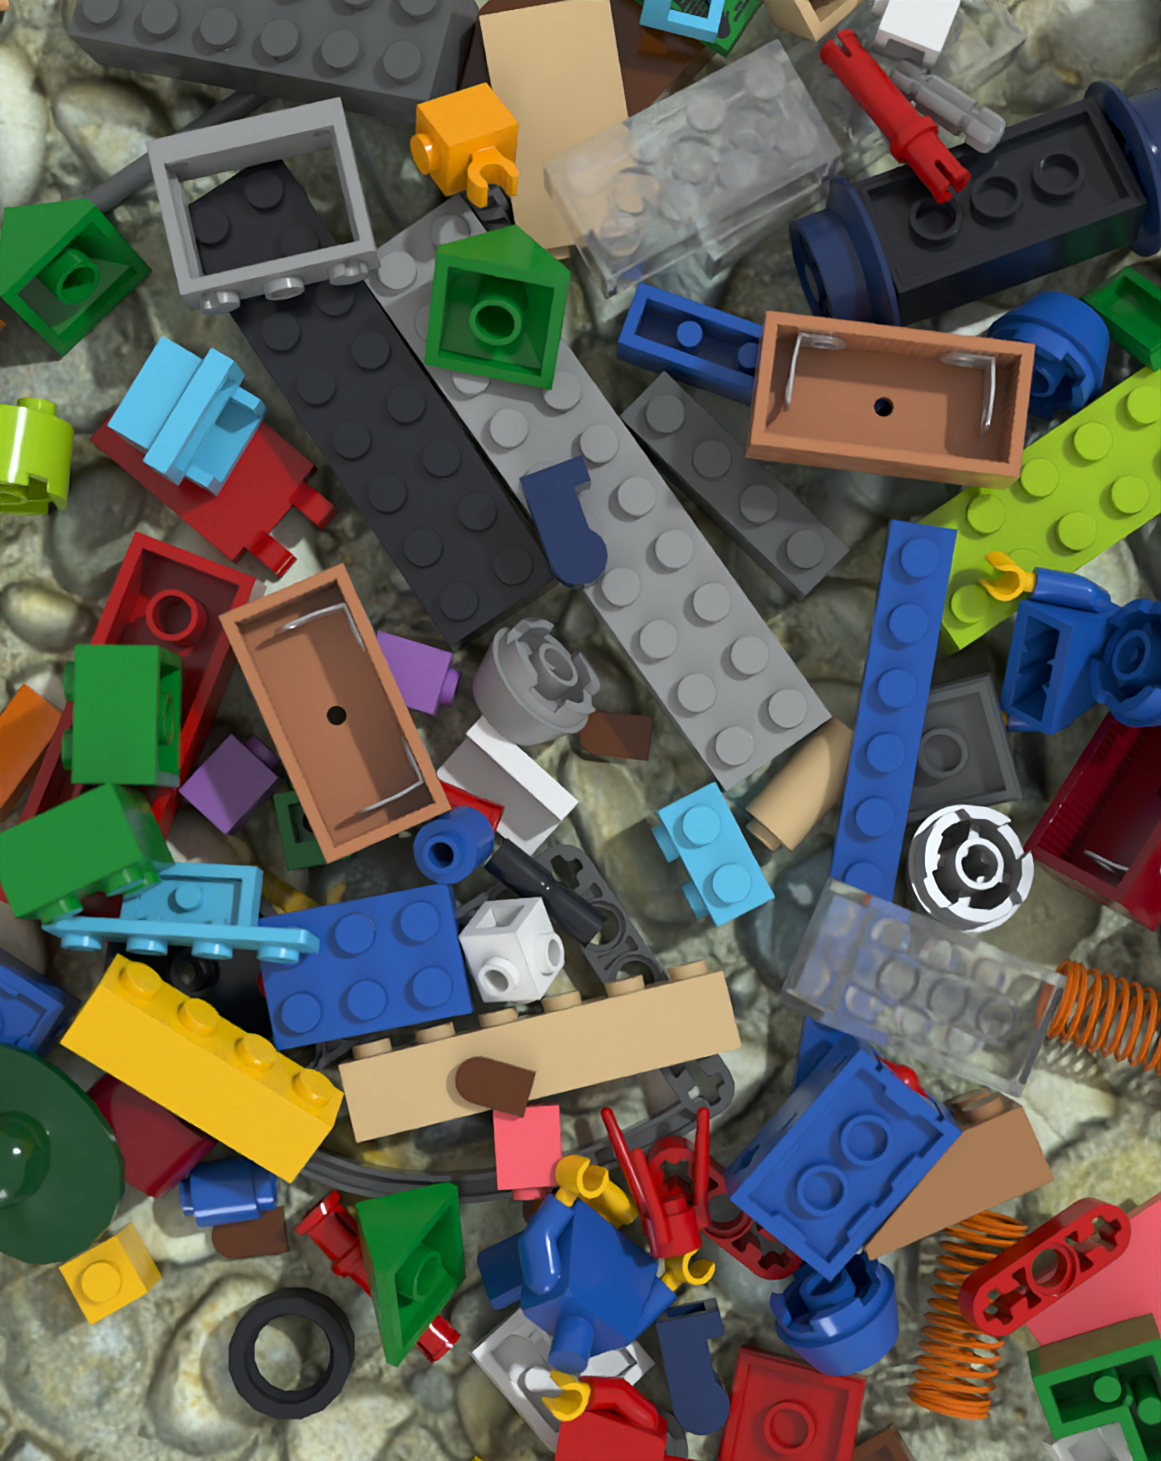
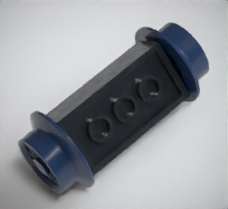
M1099 80L1088 86L1083 100L1004 128L1003 136L989 153H981L967 143L949 148L948 150L961 166L969 171L971 179L958 194L950 185L947 190L951 193L952 198L944 203L938 204L932 197L933 194L912 168L905 164L850 184L843 176L831 178L827 187L826 208L789 223L791 252L812 316L895 327L909 326L1127 246L1141 257H1150L1157 254L1161 249V88L1157 87L1127 98L1112 82Z

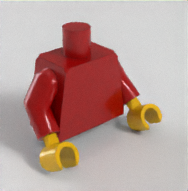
M555 1368L551 1371L549 1377L559 1388L564 1389L556 1397L549 1398L543 1396L541 1399L542 1403L553 1415L561 1420L555 1461H700L664 1454L667 1440V1420L658 1415L656 1406L624 1377L584 1375L576 1379L572 1374L560 1372Z

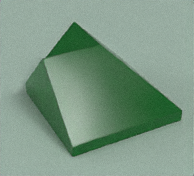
M88 198L4 208L0 238V297L62 357L152 271Z
M516 224L439 245L435 257L424 365L552 390L571 271Z
M442 1182L355 1203L361 1251L386 1363L395 1367L400 1365L466 1279L458 1188L449 1182Z

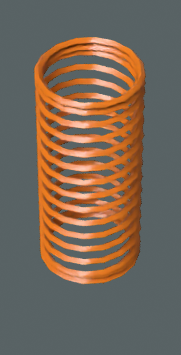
M1070 958L1062 961L1050 980L1041 1007L1039 1031L1043 1038L1047 1036L1050 1040L1059 1035L1061 1043L1064 1044L1073 1036L1072 1041L1076 1049L1083 1046L1086 1042L1089 1053L1098 1050L1100 1046L1103 1058L1111 1055L1114 1051L1117 1063L1125 1060L1127 1057L1131 1068L1141 1062L1144 1072L1153 1069L1155 1066L1158 1077L1161 1076V1036L1153 1058L1147 1065L1149 1047L1155 1029L1161 1019V1007L1157 1012V999L1161 997V991L1155 993L1151 986L1141 988L1137 981L1128 984L1123 976L1114 979L1110 972L1100 975L1096 967L1086 970L1082 962L1077 963L1076 960L1072 962ZM1094 973L1095 981L1087 992L1088 977ZM1108 978L1109 985L1101 996L1102 981ZM1121 982L1123 989L1115 1000V986ZM1135 987L1137 994L1129 1004V990ZM1080 990L1076 1011L1069 1030L1065 1035L1068 1018ZM1095 992L1092 1009L1089 1015L1087 1025L1084 1029L1081 1038L1079 1039V1033L1086 1009ZM1149 992L1151 998L1143 1008V995ZM1062 993H1063V996H1062L1060 1005H1059L1058 1010H1057V1013H1056V1015H1055V1011H1056V1009H1057L1059 1000H1060L1061 995H1062ZM1109 996L1106 1014L1102 1023V1027L1096 1041L1093 1044L1095 1027L1100 1016V1013L1102 1011V1008ZM1123 1000L1120 1019L1114 1037L1106 1050V1043L1114 1016ZM1137 1004L1133 1027L1127 1044L1120 1055L1122 1037L1131 1013ZM1151 1008L1143 1044L1133 1061L1134 1049L1140 1028Z
M988 1210L956 1223L968 1229L1001 1237L1015 1238L1018 1241L1027 1236L1025 1231L1029 1229L1020 1220ZM949 1226L942 1229L946 1235L975 1243L998 1246L1005 1250L1018 1242L998 1240ZM941 1241L938 1243L941 1248L947 1251L974 1258L992 1260L998 1256L986 1250L957 1242ZM938 1255L935 1257L940 1264L968 1272H974L983 1266L973 1261L948 1255ZM936 1269L932 1272L935 1277L958 1285H962L969 1276L943 1269ZM938 1283L929 1286L937 1294L958 1300L959 1287ZM929 1298L926 1300L935 1309L962 1316L958 1302L942 1298ZM989 1298L991 1306L996 1307V1299ZM927 1312L923 1315L927 1321L939 1326L968 1333L988 1335L959 1317L937 1312ZM932 1326L921 1328L920 1330L925 1336L944 1343L926 1340L917 1343L921 1350L939 1357L918 1355L914 1358L919 1365L931 1370L917 1369L911 1372L914 1378L921 1382H915L908 1387L910 1391L907 1395L910 1400L928 1410L960 1419L984 1420L989 1417L988 1411L992 1409L990 1404L993 1400L988 1393L996 1388L991 1378L999 1373L993 1363L1002 1359L997 1349L1005 1344L1001 1336H991L998 1341L997 1343H985L948 1329ZM948 1344L974 1349H985L993 1355H995L996 1357L984 1358L970 1351ZM955 1361L984 1364L993 1371L980 1372ZM937 1364H942V1365L949 1366V1367H952V1368L940 1366V1365H937ZM954 1376L982 1379L990 1386L978 1387ZM929 1377L938 1378V1379L945 1380V1381H948V1382H952V1383H955V1384L938 1381V1380H935V1379H932V1378H929ZM971 1393L980 1394L981 1396H983V1397L986 1398L987 1400H984V1399L980 1398L979 1396H976V1395L971 1394Z

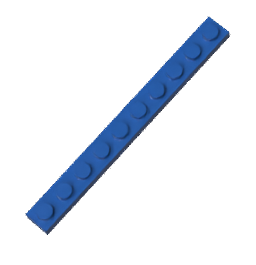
M889 519L790 1096L849 1028H852L868 1042L957 536V530Z

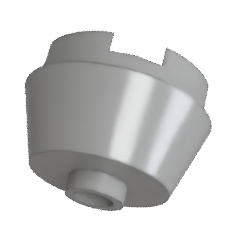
M526 617L515 626H507L500 629L491 642L472 681L475 701L485 719L500 735L520 746H533L582 730L588 721V716L596 709L592 707V697L601 690L597 674L583 650L578 647L572 653H569L558 640L549 635L552 627L555 625L538 617Z
M965 804L948 806L930 815L915 833L905 864L906 887L916 906L938 922L963 932L977 933L989 931L1009 920L1027 898L1034 876L1031 851L1024 853L1018 836L1008 825L1012 821L994 809Z

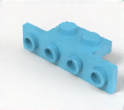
M175 862V866L158 873L162 881L160 885L131 898L124 899L123 897L120 919L71 916L48 926H43L42 924L41 928L62 938L61 947L70 950L100 952L102 951L103 941L127 943V952L164 956L167 955L168 945L192 946L191 955L221 960L232 959L233 949L258 950L257 959L262 961L298 963L299 953L317 954L319 953L320 939L307 930L257 927L263 871L257 866Z

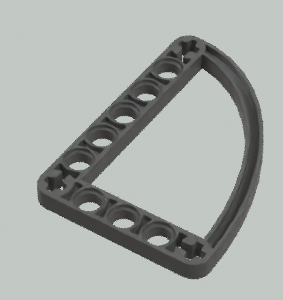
M557 845L534 858L551 873L554 871V868L550 861L555 856L561 855L567 862L577 858L581 862L583 869L579 870L576 874L580 884L573 890L595 908L604 907L616 915L619 922L618 932L610 942L605 944L590 942L585 949L577 943L603 984L616 980L619 969L630 961H640L647 964L653 973V983L669 979L591 859L582 849L573 845ZM498 882L457 909L460 924L467 926L485 901H495L502 891L509 888L503 883ZM376 1032L315 1043L316 1055L314 1060L302 1067L318 1071L350 1050L351 1046L361 1043ZM272 1035L268 1041L276 1049L274 1036ZM719 1054L695 1059L708 1077L719 1073L723 1079L716 1085L719 1097L710 1103L703 1096L696 1097L695 1099L689 1096L688 1092L694 1088L695 1083L685 1066L677 1074H673L669 1066L659 1068L679 1100L665 1109L621 1130L630 1153L634 1148H640L643 1150L644 1155H646L651 1146L658 1140L668 1136L682 1137L694 1130L697 1125V1111L700 1107H707L710 1112V1119H712L731 1104L735 1094V1082ZM608 1136L574 1149L563 1151V1157L580 1155L590 1159L589 1165L601 1166L606 1168L607 1171L620 1167ZM319 1145L299 1172L305 1177L341 1191L371 1198L387 1196L442 1182H449L457 1186L459 1203H480L513 1198L512 1189L498 1190L496 1167L453 1171L398 1169L359 1161L324 1148Z

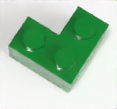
M108 782L0 833V883L14 916L17 919L29 920L40 918L43 926L60 922L79 913L83 909L79 900L97 891L105 892L106 896L122 893L124 899L147 892L162 883L158 873L176 865L145 794L113 782Z
M1152 1313L1027 1351L1031 1378L1054 1440L1119 1421L1133 1461H1161V1336Z

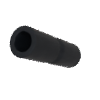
M509 838L502 843L484 866L486 871L520 898L541 897L550 922L584 949L608 920L604 914L569 886L556 881L549 870Z

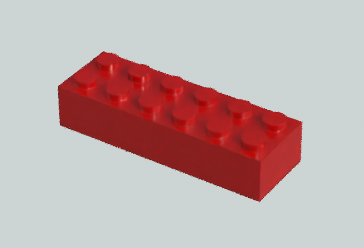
M135 531L90 645H156L182 656L181 788L193 775L238 662L218 616L262 598L267 586L255 577ZM67 702L18 825L100 787L72 783V770H65L63 767L62 739L66 729H73V702ZM128 787L145 794L166 842L184 798L178 791L180 788ZM0 883V901L9 904ZM97 891L79 900L83 909L73 916L120 919L123 895L119 893L113 896H106L105 892Z

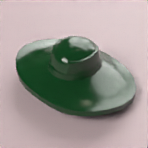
M1 1042L0 1252L22 1262L39 1265L67 1261L90 1248L114 1222L125 1193L124 1157L113 1128L95 1102L78 1084L60 1068L37 1053Z

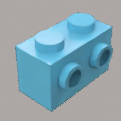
M712 782L655 812L661 824L651 828V831L668 863L679 858L690 880L680 887L697 920L709 916L712 924L719 927L775 898L716 782Z

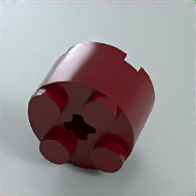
M105 1072L85 1092L95 1102L113 1128L124 1157L125 1181L151 1197L158 1199L164 1197L220 1142L108 1072Z

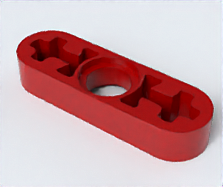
M681 1136L664 1137L655 1142L646 1155L648 1168L651 1171L658 1196L683 1193L685 1194L686 1203L693 1204V1200L689 1201L693 1197L691 1184L676 1174L670 1176L668 1180L664 1179L662 1163L667 1160L675 1165L682 1159H685L687 1175L694 1181L695 1144ZM710 1155L708 1202L719 1194H727L723 1172L726 1168ZM743 1210L731 1221L717 1222L711 1219V1226L699 1229L750 1271L766 1280L787 1278L799 1268L802 1259L786 1245H784L785 1252L781 1255L775 1251H770L765 1256H762L763 1253L759 1239L749 1231L754 1219ZM755 1221L759 1234L773 1243L778 1240Z
M1086 1197L1076 1201L971 1273L964 1280L958 1294V1307L962 1317L972 1326L991 1336L1000 1337L1014 1332L1118 1259L1125 1252L1131 1238V1225L1127 1215L1119 1207L1097 1198ZM1095 1218L1105 1221L1098 1228L1101 1239L1097 1243L1087 1239L1095 1232L1092 1223ZM1066 1237L1068 1239L1075 1241L1076 1243L1070 1246L1068 1243L1064 1241V1239ZM1052 1248L1058 1259L1056 1272L1048 1281L1036 1283L1032 1275L1033 1261L1041 1251ZM1020 1286L1025 1290V1294L1023 1295L1014 1289ZM992 1289L1001 1293L995 1300L998 1311L994 1315L984 1311L990 1305L987 1294Z

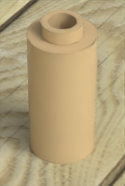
M834 716L819 726L744 809L752 818L745 828L772 853L780 845L792 852L842 796L853 731Z

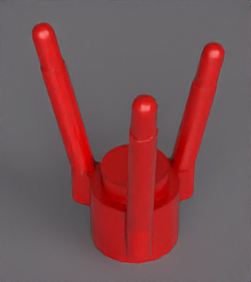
M609 1107L602 1108L600 1115L639 1212L643 1234L647 1236L651 1256L653 1258H669L687 1254L701 1248L702 1240L699 1229L712 1225L708 1207L709 1109L707 1107H700L697 1111L693 1204H687L685 1194L683 1193L658 1196L643 1150L634 1148L630 1153L612 1109Z

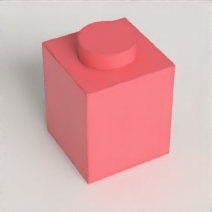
M559 1101L527 1103L523 1118L493 1109L498 1190L512 1189L513 1200L545 1199L549 1192L552 1193L551 1186H558L555 1171L558 1162L563 1158Z

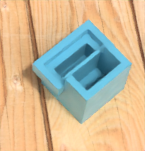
M161 336L107 426L131 447L145 454L143 462L157 474L178 486L182 479L186 478L217 497L269 409L261 399L239 387L245 374L234 360L212 347L203 360L173 341Z

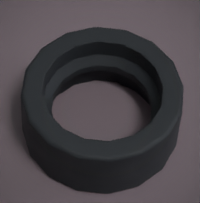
M284 1287L262 1296L243 1315L229 1344L228 1370L237 1393L255 1411L277 1420H301L324 1410L341 1393L355 1360V1335L346 1313L329 1296L307 1287ZM283 1315H301L313 1320L325 1332L330 1345V1362L325 1374L314 1385L302 1390H283L271 1385L260 1374L255 1362V1343L260 1331L271 1320Z

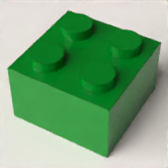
M75 644V661L66 662L63 677L65 699L67 702H73V729H66L63 734L62 763L65 770H72V783L102 786L108 782H113L125 787L180 788L182 656L156 645Z

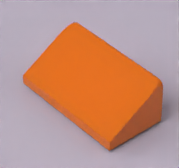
M23 683L0 715V823L4 822L38 775L63 713L62 709L25 683Z

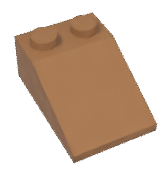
M986 1087L972 1090L951 1101L954 1110L950 1112L961 1129L962 1134L861 1247L870 1261L1055 1181L1022 1105L999 1091L989 1094Z

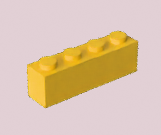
M117 953L79 1009L60 1041V1044L290 1184L333 1128L344 1096V1092L334 1087L330 1080L320 1072L303 1068L277 1052L274 1046L265 1038L257 1034H248L219 1016L218 1012L207 1002L188 997L161 980L160 976L149 966L132 962Z

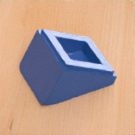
M524 1230L483 1250L477 1256V1264L493 1310L496 1308L500 1310L521 1299L523 1272L517 1243Z

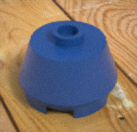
M1056 291L1039 292L990 325L987 338L1035 344L1028 404L1029 414L1050 419L1055 410H1071L1074 416L1081 411L1085 404L1090 403L1099 395L1105 372L1110 335L1102 318L1081 300Z
M1139 598L1125 604L1107 622L1108 625L1115 627L1116 630L1107 642L1103 658L1100 659L1093 655L1091 657L1089 667L1090 689L1094 699L1101 704L1107 705L1112 715L1120 723L1130 727L1161 726V600L1153 602L1146 598Z
M863 1250L860 1254H855L831 1282L802 1259L799 1268L793 1273L795 1279L784 1289L783 1293L772 1292L770 1296V1308L775 1316V1331L778 1337L815 1369L828 1376L850 1375L872 1366L891 1350L899 1335L893 1273L886 1265L880 1263L878 1258L870 1261Z

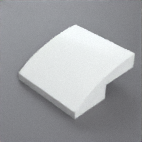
M518 1306L476 1343L468 1353L547 1448L556 1453L561 1420L557 1419L541 1401L543 1396L549 1398L556 1397L564 1390L559 1388L549 1377L554 1369L548 1362L552 1337L525 1317L521 1307ZM634 1340L623 1350H611L589 1358L587 1369L582 1373L572 1375L576 1379L584 1375L621 1376L634 1385L655 1362L639 1343Z

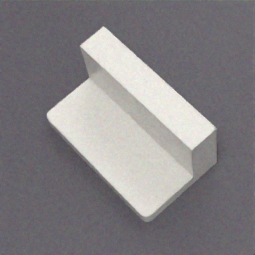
M482 715L466 733L468 737L437 770V777L475 796L505 806L503 816L496 831L505 839L509 838L531 856L575 808L579 801L515 743L500 735Z

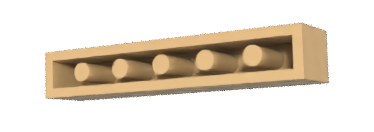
M700 959L669 967L667 969L670 979L647 985L644 984L642 974L607 982L604 984L606 995L582 1001L579 990L552 995L541 999L543 1010L518 1016L516 1006L484 1012L478 1015L480 1026L455 1032L453 1022L448 1021L415 1030L417 1041L392 1047L389 1037L351 1046L353 1057L344 1059L338 1067L356 1143L493 1110L466 1101L457 1091L455 1084L456 1073L465 1060L474 1056H484L536 1071L529 1100L740 1049L742 1045L724 972L720 967L708 969L706 960Z

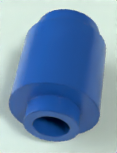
M468 806L451 807V810L438 815L418 832L413 846L414 859L420 871L429 879L441 884L460 882L488 859L494 847V832L488 819L478 810Z
M244 1155L199 1162L190 1171V1177H186L180 1182V1199L183 1214L185 1217L195 1216L199 1228L261 1219L264 1211L277 1210L278 1199L275 1174Z

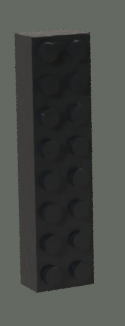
M282 159L246 167L188 205L202 271L205 276L339 245ZM328 279L304 285L305 290L303 293L287 299L268 300L265 294L241 299L240 307L230 311V315L454 653L559 585L551 571L546 556L363 281L348 285H331Z

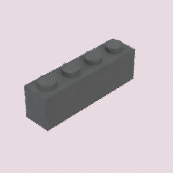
M665 371L619 416L651 463L797 604L850 551L827 526L757 459L744 458L745 448Z

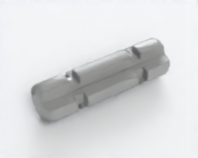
M910 58L901 59L889 74V78L910 103L912 100L916 102L914 107L916 111L924 116H930L936 124L955 136L964 133L967 135L964 142L981 153H989L996 146L1004 133L1006 124L1004 118L987 107L981 108L980 111L975 108L978 103L976 100L935 74L930 78L926 77L925 74L928 69Z

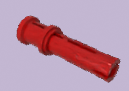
M333 1188L316 1202L292 1229L298 1236L306 1234L332 1261L330 1269L336 1276L341 1275L343 1278L350 1276L372 1299L361 1251L358 1222L339 1203L341 1195ZM438 1314L415 1345L426 1359L433 1364L454 1346L461 1334Z

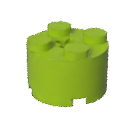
M26 397L18 399L16 406L0 404V514L22 516L48 514L49 502H54L59 511L67 507L75 431L68 422L56 417L57 406L53 402L40 398Z

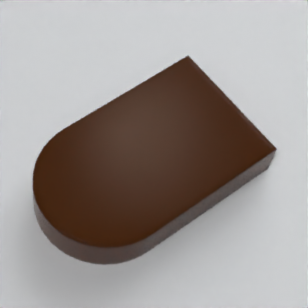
M606 711L593 712L588 716L585 727L579 731V740L583 748L593 755L649 761L653 717Z
M474 1056L465 1060L460 1065L456 1073L455 1084L457 1091L466 1101L523 1118L536 1071L484 1056Z
M284 1205L277 1206V1210L264 1211L261 1219L214 1226L212 1230L214 1248L219 1254L230 1259L288 1252L289 1244Z

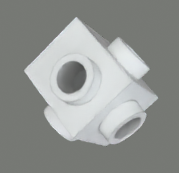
M541 897L485 901L458 936L465 953L467 969L474 977L484 1003L511 1001L514 1004H527L540 1000L565 964L562 941L554 933Z

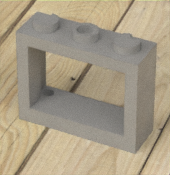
M340 97L145 141L180 296L191 311L201 309L202 314L206 315L222 314L240 307L241 299L265 294L268 300L287 299L303 293L305 290L304 285L328 279L331 285H348L366 279L369 276L368 270L381 267L349 125ZM333 148L354 242L207 276L203 275L182 182Z

